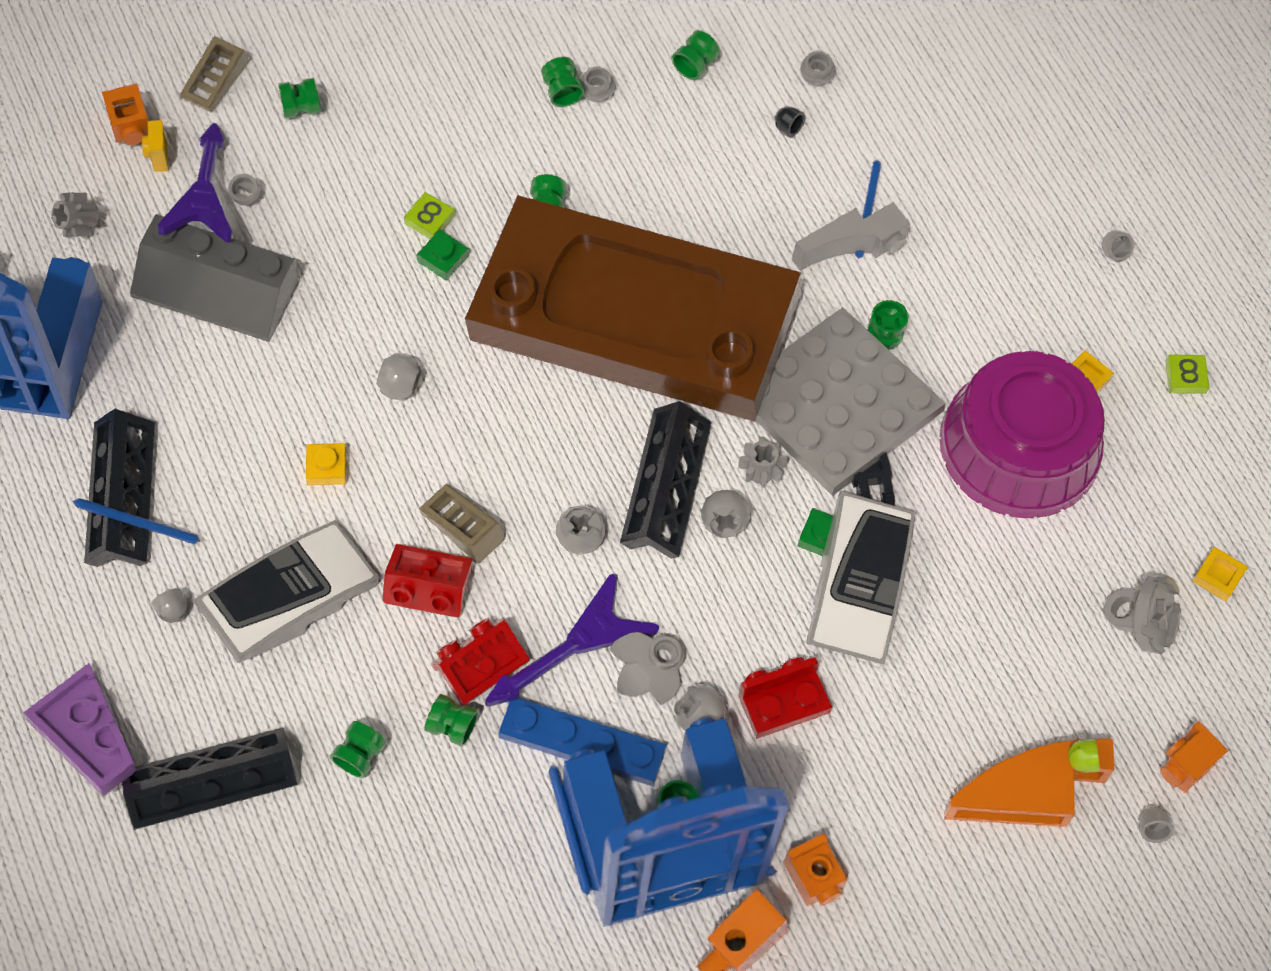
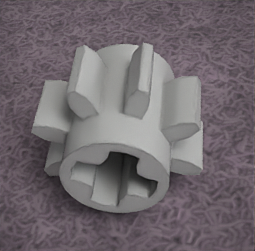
M86 192L61 193V201L55 202L51 210L53 224L58 229H63L64 237L89 236V228H93L99 219V211L96 204L91 200H87Z
M760 437V440L753 444V446L750 443H745L743 450L745 456L739 457L738 468L746 469V482L752 480L760 483L761 487L765 488L766 483L773 479L777 482L781 480V469L786 467L787 456L779 455V442L773 444L765 441L764 437Z

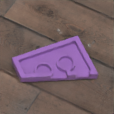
M90 663L23 712L26 721L103 797L136 772L132 757L115 723Z

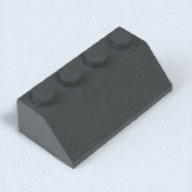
M155 214L139 245L130 290L131 297L270 342L298 284L295 259L233 238L231 242H225L214 232L189 224L183 225L165 235H159L158 224L165 216Z

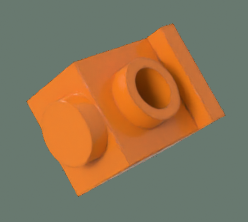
M138 84L103 91L102 95L116 143L124 142L127 145L141 143L142 136H148V118ZM135 101V102H133V103H129V104H125V105L113 107V106H115V105H119V104H123V103Z
M1198 721L1185 737H1181L1165 753L1170 759L1160 769L1161 775L1170 785L1178 787L1185 794L1215 767L1229 750Z
M824 833L787 851L783 862L807 907L816 902L824 906L842 896L841 890L847 882L844 872L827 844L828 839ZM821 865L825 875H815L812 867Z

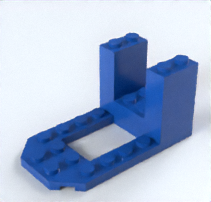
M52 257L37 309L26 286L0 273V410L70 419L103 303L89 262L74 257L66 259Z
M704 718L693 722L690 728L685 729L680 757L688 783L697 790L699 798L686 801L684 797L666 800L659 805V809L647 813L630 824L626 823L605 750L594 753L592 749H585L572 754L569 757L570 759L564 760L563 789L603 927L763 884L789 804L784 789L747 786L726 719L714 721L713 718Z

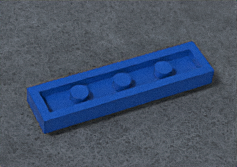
M519 698L509 702L498 732V738L567 760L570 759L569 757L572 754L581 750L592 749L594 753L605 750L612 774L654 787L666 750V744Z

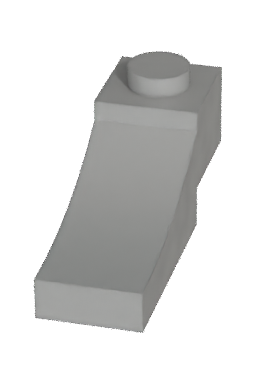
M894 202L866 218H863L854 208L797 241L792 261L801 271L820 261L836 256L854 254L859 250L864 251V253H872L875 258L886 252L892 254L906 243V236L911 223Z

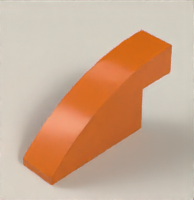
M1083 739L1044 745L1005 759L981 773L951 798L944 811V820L1067 827L1075 816L1074 781L1105 783L1115 770L1113 739H1095L1099 757V772H1079L1072 768L1069 762V748L1075 742Z

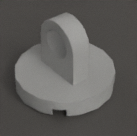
M1153 574L1146 578L1140 591L1123 589L1112 593L1104 605L1105 617L1116 629L1135 633L1137 643L1142 651L1163 654L1165 652L1164 647L1170 648L1179 630L1181 608L1180 604L1175 603L1174 594L1179 595V587L1172 577ZM1132 602L1134 604L1132 613L1128 617L1118 618L1117 611L1119 607L1124 603Z

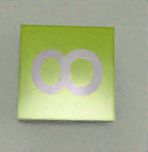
M424 192L404 216V224L431 239L439 229L443 231L455 217V209L429 193Z
M1168 354L1165 363L1169 393L1206 394L1210 386L1205 355Z

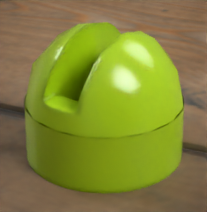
M1095 738L1075 742L1068 752L1072 768L1085 773L1099 772V757Z

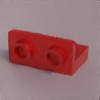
M396 543L384 573L383 602L385 604L458 618L462 612L463 595L472 572L473 558Z
M489 617L485 618L469 629L471 636L459 644L455 639L436 651L439 658L430 664L434 671H440L461 705L467 704L496 684L501 676H508L530 660L505 619L491 621Z
M803 657L791 659L785 662L780 669L769 673L766 670L753 672L741 683L738 697L756 739L831 713V703L817 674L819 663L816 657L804 660Z

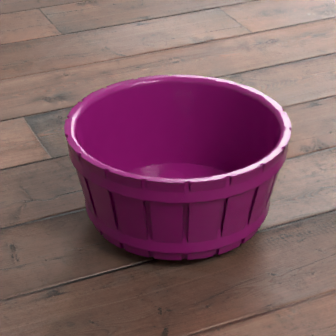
M1019 351L1003 355L988 362L959 390L945 412L946 414L943 416L939 435L941 437L939 440L943 462H946L945 467L956 485L959 484L960 489L969 498L978 504L981 503L983 507L1002 515L1008 514L1010 517L1017 518L1051 516L1061 512L1062 509L1066 510L1075 505L1083 498V494L1086 495L1097 478L1104 448V409L1100 397L1088 377L1086 378L1085 374L1076 366L1067 363L1066 360L1058 356L1038 351Z

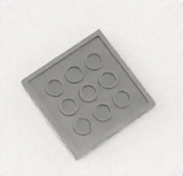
M842 307L779 353L755 421L833 496L852 482L853 476L859 471L864 472L876 463L883 453H890L941 414L945 409L946 403Z

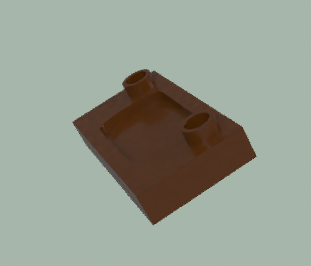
M517 195L465 316V322L470 341L755 422L800 297L801 272Z

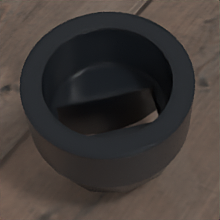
M791 106L782 107L775 115L776 128L790 138L799 133L805 121V113Z

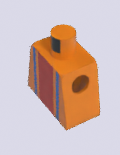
M756 889L709 935L707 940L713 950L696 965V968L699 971H729L730 969L732 971H747L788 933L787 920ZM734 939H741L746 942L745 946L739 951H732L728 948L729 943Z

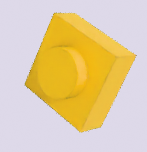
M163 120L148 121V136H142L144 158L151 159L154 172L169 171L168 140Z
M1086 350L1072 363L1085 374L1086 378L1088 377L1097 393L1111 381L1114 375L1113 371Z
M345 443L306 444L307 486L346 485Z
M1214 546L1192 582L1227 602L1248 569V566Z

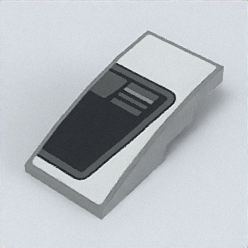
M839 492L820 564L822 571L813 601L815 609L806 644L885 664L905 577L915 511L847 492Z
M334 520L293 539L241 568L195 598L194 603L237 663H240L304 634L308 624L340 611L344 601L375 588L380 578L337 521Z

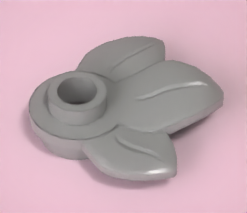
M635 632L620 637L611 645V653L625 663L617 681V691L619 694L636 697L650 691L653 698L660 705L665 704L676 695L680 687L678 669L681 667L685 657L683 645L677 638L667 634L650 638L645 634ZM662 649L667 650L671 654V659L666 662L661 661L657 657V652Z

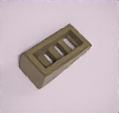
M214 35L179 94L180 98L212 113L248 63L249 57L246 51ZM223 57L230 62L226 65L218 61L219 58ZM215 67L223 71V74L219 76L210 70ZM206 77L217 84L215 87H212L202 81ZM199 88L210 93L208 99H205L194 92Z
M447 483L419 508L420 513L477 563H481L505 538L499 522ZM451 501L454 503L442 516L438 514ZM463 511L464 514L453 524H451V522ZM473 522H476L465 534L463 533Z

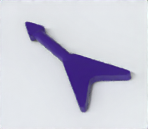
M212 123L200 137V146L203 147L197 181L192 184L159 222V235H165L190 222L199 221L204 223L223 241H232V231L212 184L218 149H223L224 139L218 124Z
M610 574L569 632L567 639L512 677L501 676L486 697L485 705L490 707L517 700L521 689L573 654H582L610 647L620 637L629 633L639 632L648 637L655 636L659 631V625L619 619L614 616L612 606L617 577L615 574Z

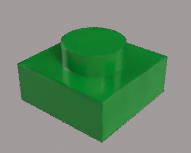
M439 229L417 253V262L447 281L469 257V248Z
M812 508L798 540L797 547L823 556L833 515Z

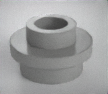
M814 51L808 54L801 62L800 73L808 83L824 85L833 79L835 64L827 53Z
M591 67L580 78L584 88L583 96L589 100L602 101L609 98L614 92V79L609 71L603 67Z

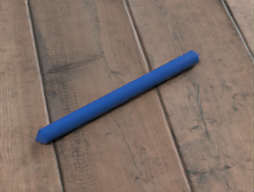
M879 160L874 161L872 164L863 218L870 216L873 211L882 165ZM856 251L855 256L858 259L862 258L864 251Z
M81 498L73 501L76 508L191 544L200 542L197 535Z
M551 765L548 774L581 892L588 895L591 891V885L558 768Z

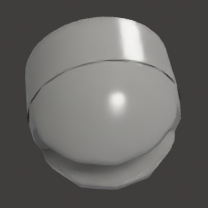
M249 174L236 175L231 179L228 186L232 199L240 205L249 206L255 203L259 197V185L255 178ZM238 188H240L251 194L249 196H246L244 194L238 193L237 190Z
M1112 230L1103 237L1101 246L1106 256L1116 261H1123L1132 254L1134 240L1126 232Z
M179 588L169 589L161 593L151 603L156 614L168 623L180 621L185 616L187 610L186 599Z
M1153 806L1145 809L1141 814L1139 826L1144 840L1151 843H1161L1173 836L1174 826L1169 812L1162 810L1160 807Z

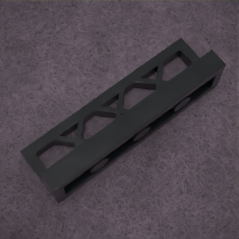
M681 401L653 410L620 543L630 550L650 545L670 559L677 558L680 555L711 426L709 420ZM687 421L697 427L694 441L691 443L685 429ZM679 453H683L687 464L684 476H682L677 463ZM673 486L679 498L678 507L675 510L669 498L670 489ZM665 520L671 533L669 542L659 537L662 522Z
M115 408L94 422L88 501L128 513L123 506V496L128 493L137 505L136 516L149 520L155 431L154 421ZM128 426L142 431L141 445L137 448L127 435ZM128 458L133 461L139 470V480L135 483L125 470V460ZM88 511L84 563L99 567L114 558L142 566L147 563L149 530L124 522L121 525V521ZM125 528L135 541L134 551L120 547L121 531Z
M282 727L136 766V772L122 782V791L133 830L290 788L298 784Z

